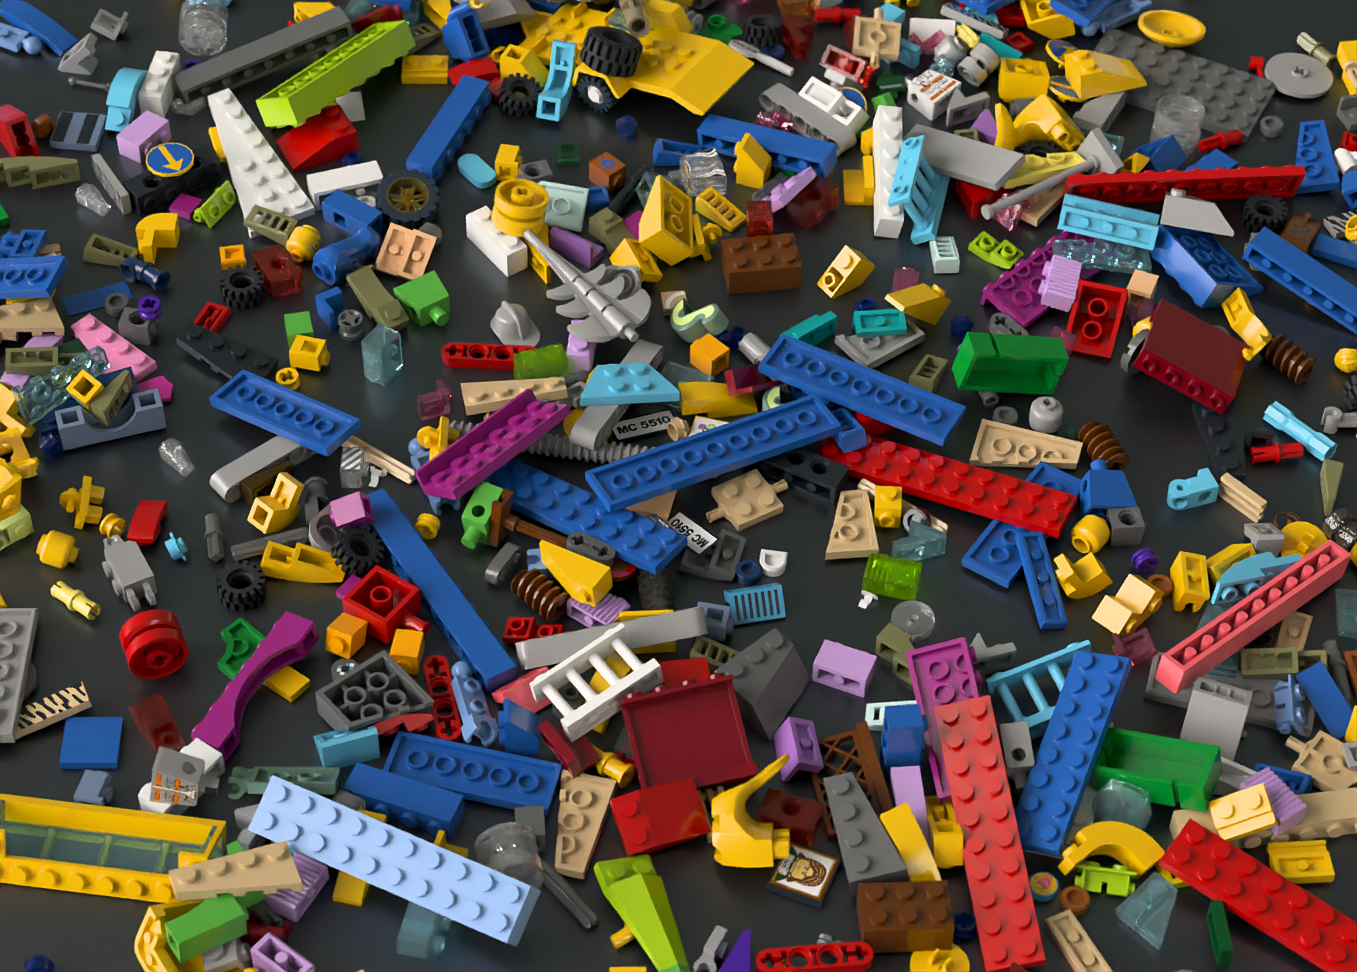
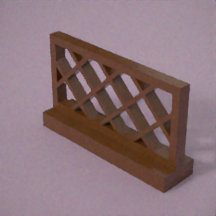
M867 721L856 723L855 730L817 739L819 749L822 748L828 752L822 759L824 767L819 773L810 772L829 840L837 838L835 829H832L831 826L833 821L831 813L828 816L827 810L830 811L829 804L824 802L827 797L824 781L818 779L823 769L834 773L835 776L848 773L845 770L850 762L861 766V770L854 777L860 786L869 790L865 796L868 801L872 800L870 805L878 819L881 814L893 809ZM854 740L855 746L850 753L838 749L841 743ZM834 754L845 759L839 768L828 764Z

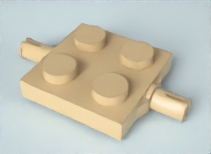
M876 8L872 18L856 16L852 55L870 57V67L872 69L874 63L875 69L879 68L880 59L897 62L899 56L901 23L883 19L884 10L882 8L880 13L879 8Z
M754 469L719 484L711 490V495L718 503V508L706 512V517L710 523L724 517L739 532L783 512L784 505L776 494L788 489L787 482L782 479L771 485L765 481L757 469Z
M1321 730L1314 739L1307 743L1301 742L1292 735L1286 741L1285 746L1300 753L1291 771L1312 775L1313 786L1325 792L1357 786V771L1349 770L1341 748L1343 742Z

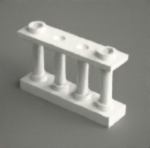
M623 623L607 630L604 635L545 674L537 676L534 681L529 683L537 703L548 697L563 714L564 718L561 719L565 736L571 743L620 711L621 701L626 699V695L634 692H642V695H644L664 681L660 664L654 658L643 664L628 648L626 644L629 643ZM615 651L634 670L623 679H619L603 660ZM592 666L611 685V687L600 694H596L580 676V674ZM570 681L588 701L576 710H573L557 691V689Z

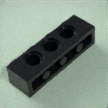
M205 144L192 150L194 155L193 166L182 175L162 177L148 170L124 181L123 186L129 193L131 206L141 216L177 199L181 193L188 194L222 178L220 159Z
M796 448L741 467L748 471L757 469L763 477L775 482L784 479L788 487L831 505H835L841 491H844L848 486L849 467L802 448Z

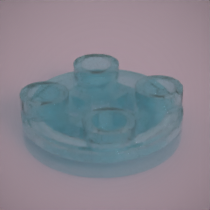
M1114 779L1109 780L1099 789L1093 800V816L1096 822H1122L1143 831L1151 817L1150 796L1146 790L1139 789L1133 784Z

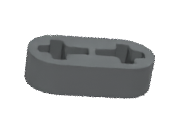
M996 313L990 318L989 332L992 335L996 333L1029 336L1028 332L1007 314Z
M574 532L568 536L566 550L612 567L615 558V549L612 546L582 532Z
M510 541L507 542L487 567L485 581L498 587L501 586L520 562L523 548Z

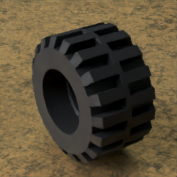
M608 26L590 27L587 30L580 58L585 65L601 74L619 78L631 77L636 72L643 44L633 35L617 28Z

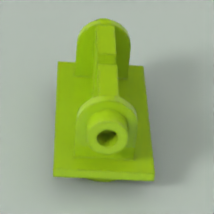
M229 180L221 187H217L215 193L200 208L194 211L193 217L197 222L206 221L208 227L212 228L238 201Z
M1084 861L1083 865L1078 864L1075 872L1081 873V876H1075L1074 886H1080L1087 892L1101 893L1102 883H1107L1106 894L1123 897L1134 895L1135 883H1129V881L1135 879L1137 872H1131L1130 867L1113 865L1112 869L1101 868L1100 863Z

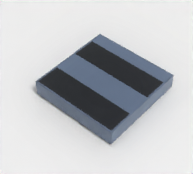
M61 111L49 141L50 147L97 152L105 130L107 115Z

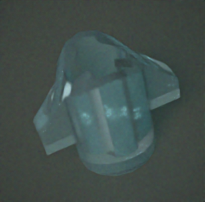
M940 54L936 63H932L929 70L950 77L955 71L953 68L956 62L950 57Z

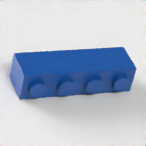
M358 762L343 787L345 806L358 811L361 806V810H363L365 804L364 811L386 815L387 819L402 823L409 828L428 831L434 836H437L439 830L445 831L447 838L452 839L465 813L464 795Z

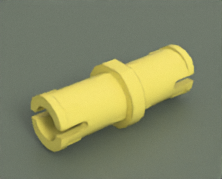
M63 581L57 582V585L62 588L56 585L51 588V595L64 602L71 611H78L89 620L95 619V616L90 613L96 616L100 614L101 606L85 597L84 592L81 590H74Z

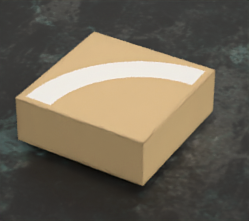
M685 290L661 292L660 299L664 316L671 315L673 307L682 298L687 300Z

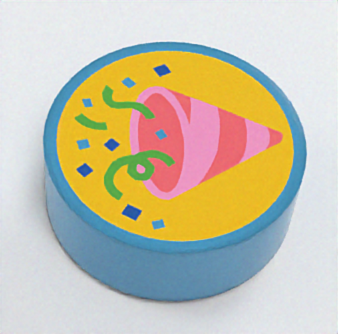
M1037 872L1031 876L1029 882L1033 899L1040 902H1048L1056 897L1059 883L1054 875L1048 872Z

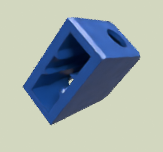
M1103 459L1092 461L1090 464L1091 470H1088L1079 485L1081 519L1086 515H1095L1106 520L1108 509L1137 507L1124 472L1121 470H1108L1106 461Z

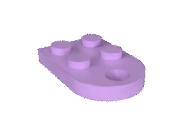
M810 166L796 176H792L784 185L781 183L771 191L772 195L770 198L766 196L757 204L759 208L752 214L757 222L784 207L817 175L813 168Z

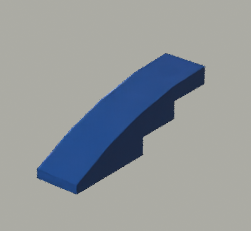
M2 0L0 2V15L13 27L27 31L30 36L40 39L43 48L48 45L60 57L64 56L65 53L78 43V40L61 25L22 0Z

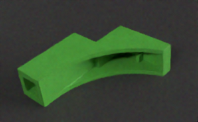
M238 841L227 845L228 855L246 851ZM264 890L247 891L246 896L220 893L217 898H206L191 911L165 923L167 942L180 963L247 934L246 920H249V915L246 908L265 900L266 894H264Z

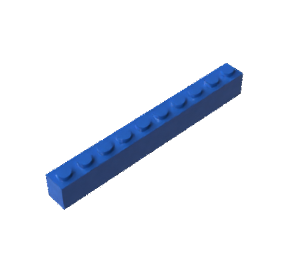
M383 488L368 494L367 496L370 497L376 521L364 525V529L366 526L371 528L369 531L371 534L374 531L378 534L376 540L381 538L383 543L380 546H384L383 554L400 578L420 589L422 608L460 660L471 665L473 668L472 676L475 680L480 681L485 694L491 696L492 692L517 679L516 671L518 670V664L512 655L508 656L500 638L493 636L488 622L478 616L473 602L466 600L461 586L457 582L454 583L447 567L440 565L434 550L425 545L422 534L419 530L415 531L408 515L401 513L393 496L389 497Z

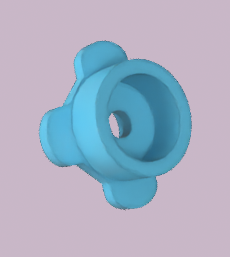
M172 532L169 533L171 539L165 541V545L174 561L181 557L184 561H187L184 553L188 549L181 537L176 539Z

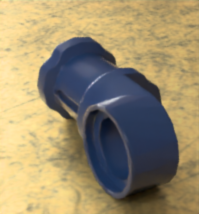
M129 257L120 264V271L128 281L134 282L139 280L142 283L147 282L152 285L153 289L159 292L163 291L170 282V273L163 270L160 271L151 262L143 263L134 257Z

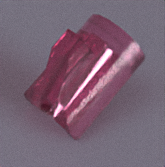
M1149 298L1139 299L1136 306L1129 303L1126 312L1131 319L1133 328L1137 322L1152 315L1156 309V303Z

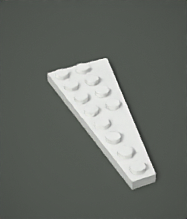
M228 88L209 95L208 103L226 156L232 182L237 192L244 221L254 205L290 216L296 220L315 214L313 204ZM257 214L253 221L258 222L261 215ZM266 218L262 224L266 225L269 219ZM274 222L271 227L275 228L277 223ZM248 228V233L251 239L259 235H262Z

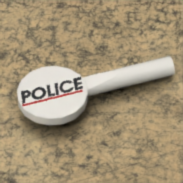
M731 40L728 45L744 57L756 58L767 66L790 77L794 73V68L760 53L759 49L740 40Z

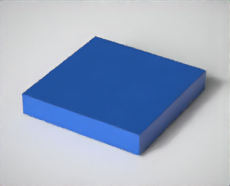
M67 717L59 761L60 768L118 769L124 718Z

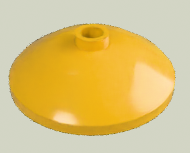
M1148 11L1141 14L1138 20L1139 28L1147 37L1169 48L1197 43L1204 38L1206 32L1205 26L1199 20L1175 11Z

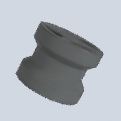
M352 309L340 313L338 323L340 326L339 334L342 339L347 341L360 339L364 335L362 314Z

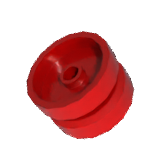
M163 609L148 610L133 616L122 626L119 633L120 643L126 655L129 669L136 677L142 679H159L169 676L179 670L186 663L189 656L188 646L182 635L178 618L172 612Z

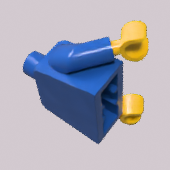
M479 0L466 1L450 10L447 24L442 27V33L444 36L443 45L449 49L452 58H460L461 61L466 63L480 58L491 57L494 62L500 63L498 52L503 51L505 47L500 46L493 50L492 53H489L490 49L476 11L472 9L474 7H485L489 2L480 4Z

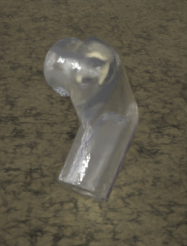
M199 97L189 104H183L180 98H176L170 103L173 108L172 111L176 115L191 116L207 107L203 97Z

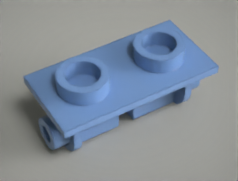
M1288 674V683L1284 681L1278 682L1274 688L1276 708L1285 707L1275 710L1276 728L1282 734H1288L1291 730L1297 729L1302 736L1304 735L1303 723H1306V715L1301 700L1305 698L1302 685L1300 683L1297 684L1291 674Z

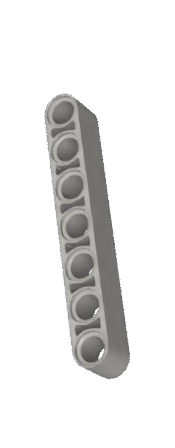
M639 339L620 364L648 363L656 370L662 361L664 346ZM631 404L588 406L572 428L570 443L596 451Z
M703 606L516 642L515 646L520 670L561 663L604 635L607 630L615 628L621 623L626 628L629 643L626 645L629 649L707 634Z

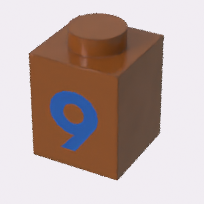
M605 152L589 162V180L597 186H606L609 194L625 184L626 165L610 153Z

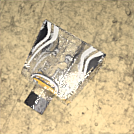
M715 147L682 156L680 158V170L668 173L669 182L673 185L683 184L689 196H698L710 186L722 195L726 194L727 177Z

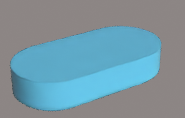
M465 154L458 159L459 172L474 186L485 189L495 184V171L479 156Z

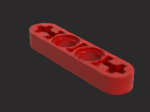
M452 342L445 344L441 350L442 362L448 367L529 371L536 369L540 363L539 351L533 346ZM480 353L483 354L484 357L476 359L473 358L472 355ZM505 354L508 355L509 358L501 360L498 359L497 356Z
M431 655L424 660L423 670L427 693L435 701V705L430 706L434 718L436 738L461 743V723L451 686L452 679L448 661L441 655ZM438 666L440 676L435 677L433 667ZM443 686L448 690L443 694H436L433 692V689ZM442 708L452 710V713L447 716H441L437 712ZM450 725L453 736L447 737L445 726Z
M860 941L765 949L757 955L756 972H865L872 965L873 950L869 944ZM831 954L838 961L835 964L828 965L821 958L824 955ZM843 954H846L847 962H843ZM855 954H861V957L864 958V960H858ZM795 957H803L807 960L808 964L804 967H796L792 964L791 960ZM782 959H786V967H783ZM766 961H771V963H772V965H774V967H773V968H768V966H767V964H765V962H766Z

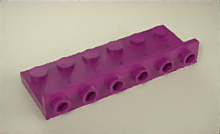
M1063 230L1058 237L1055 235L1050 238L1046 246L1036 248L1028 259H1021L1013 270H1006L999 277L998 281L988 283L982 290L983 296L980 304L985 306L991 302L1002 313L1010 316L1025 329L1051 309L1050 306L1041 304L1042 295L1038 294L1042 279H1046V276L1042 275L1045 262H1050L1054 254L1082 262L1079 280L1089 281L1116 261L1119 253L1103 239Z
M526 389L416 470L415 476L426 495L457 500L568 417L571 411L568 405L541 402L536 399L532 389Z
M965 637L905 652L916 703L920 704L921 714L927 716L928 731L924 732L925 743L940 804L952 801L934 707L986 696L985 693L980 694L979 687L983 686L980 670H974L973 663L978 662L974 646L968 647Z

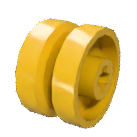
M509 179L501 182L495 192V204L491 217L493 225L499 231L515 237H524L525 231L529 229L537 235L543 230L549 201L547 190L540 184L526 179Z

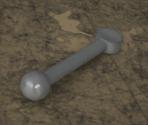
M76 77L69 78V83L72 86L76 84L105 89L108 93L111 87V83L104 85L78 80Z

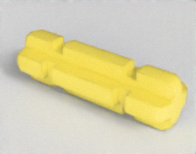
M963 23L956 25V34L970 48L974 49L975 46L981 43L979 41L980 37Z

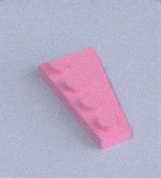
M90 313L70 326L72 335L85 352L90 354L92 361L97 367L99 366L103 374L131 366L137 383L157 369L155 360Z

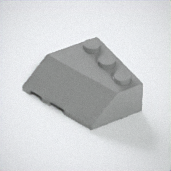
M479 0L480 4L484 2L489 3L485 7L472 8L476 11L482 30L537 18V15L526 0Z
M1172 188L1171 192L1166 191L1160 224L1233 237V229L1215 203L1186 195V190Z

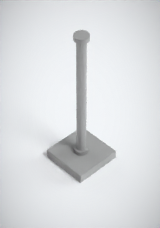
M1098 127L1091 130L1076 151L1086 161L992 205L986 204L981 207V213L988 220L995 213L1066 181L1068 176L1085 171L1089 175H1095L1100 172L1119 174L1124 164Z

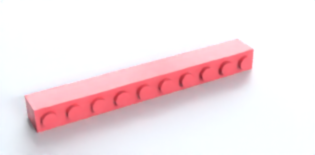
M1331 539L1164 653L1155 679L1175 695L1195 682L1198 676L1202 677L1341 579L1351 554Z

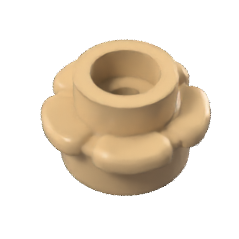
M674 417L673 421L667 424L668 434L673 441L686 438L690 432L687 421L679 419V417Z

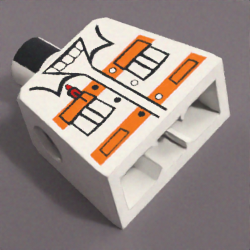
M927 70L919 77L908 73L904 78L905 86L908 87V103L931 121L948 109L955 88H958L959 91L961 88V82L933 70Z

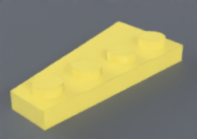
M1077 152L1048 153L1046 158L1035 156L1034 154L1025 155L1026 161L1002 187L1004 189H1013L1017 186L1035 184L1086 160Z

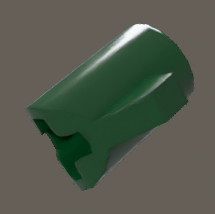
M890 69L884 70L878 78L874 92L876 95L890 92L893 100L896 101L898 99L897 93L905 91V81L902 74L892 76Z

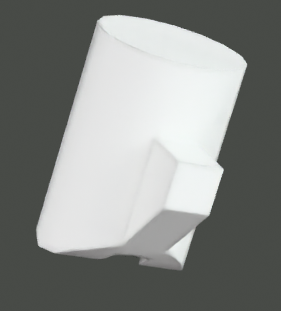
M1339 148L1334 152L1333 158L1338 174L1357 170V152H1350L1344 148Z

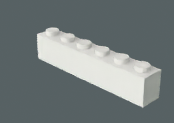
M879 105L873 121L874 236L898 238L904 222L903 205L900 204L893 207L888 205L903 144L901 107Z

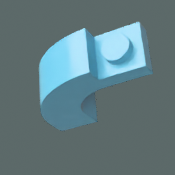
M888 2L879 8V13L881 8L884 10L883 19L901 23V30L904 28V10ZM900 37L897 61L912 69L916 68L919 65L921 47ZM884 60L885 62H887V63H889V64H891V63L893 62V61H890V60Z
M557 39L553 41L548 80L544 90L538 95L537 118L559 121L565 114L573 91L571 84L575 69L577 68V63H575L577 43Z
M122 68L118 71L107 97L106 105L109 108L105 130L120 133L132 123L138 94L148 71L132 68Z

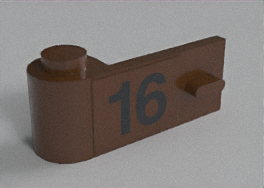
M1295 212L1283 231L1281 238L1308 255L1311 242L1323 221L1312 218L1311 213L1303 215Z

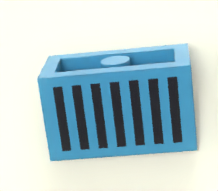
M771 583L724 591L725 602L729 603V607H731V618L735 619L734 625L786 617L781 584Z

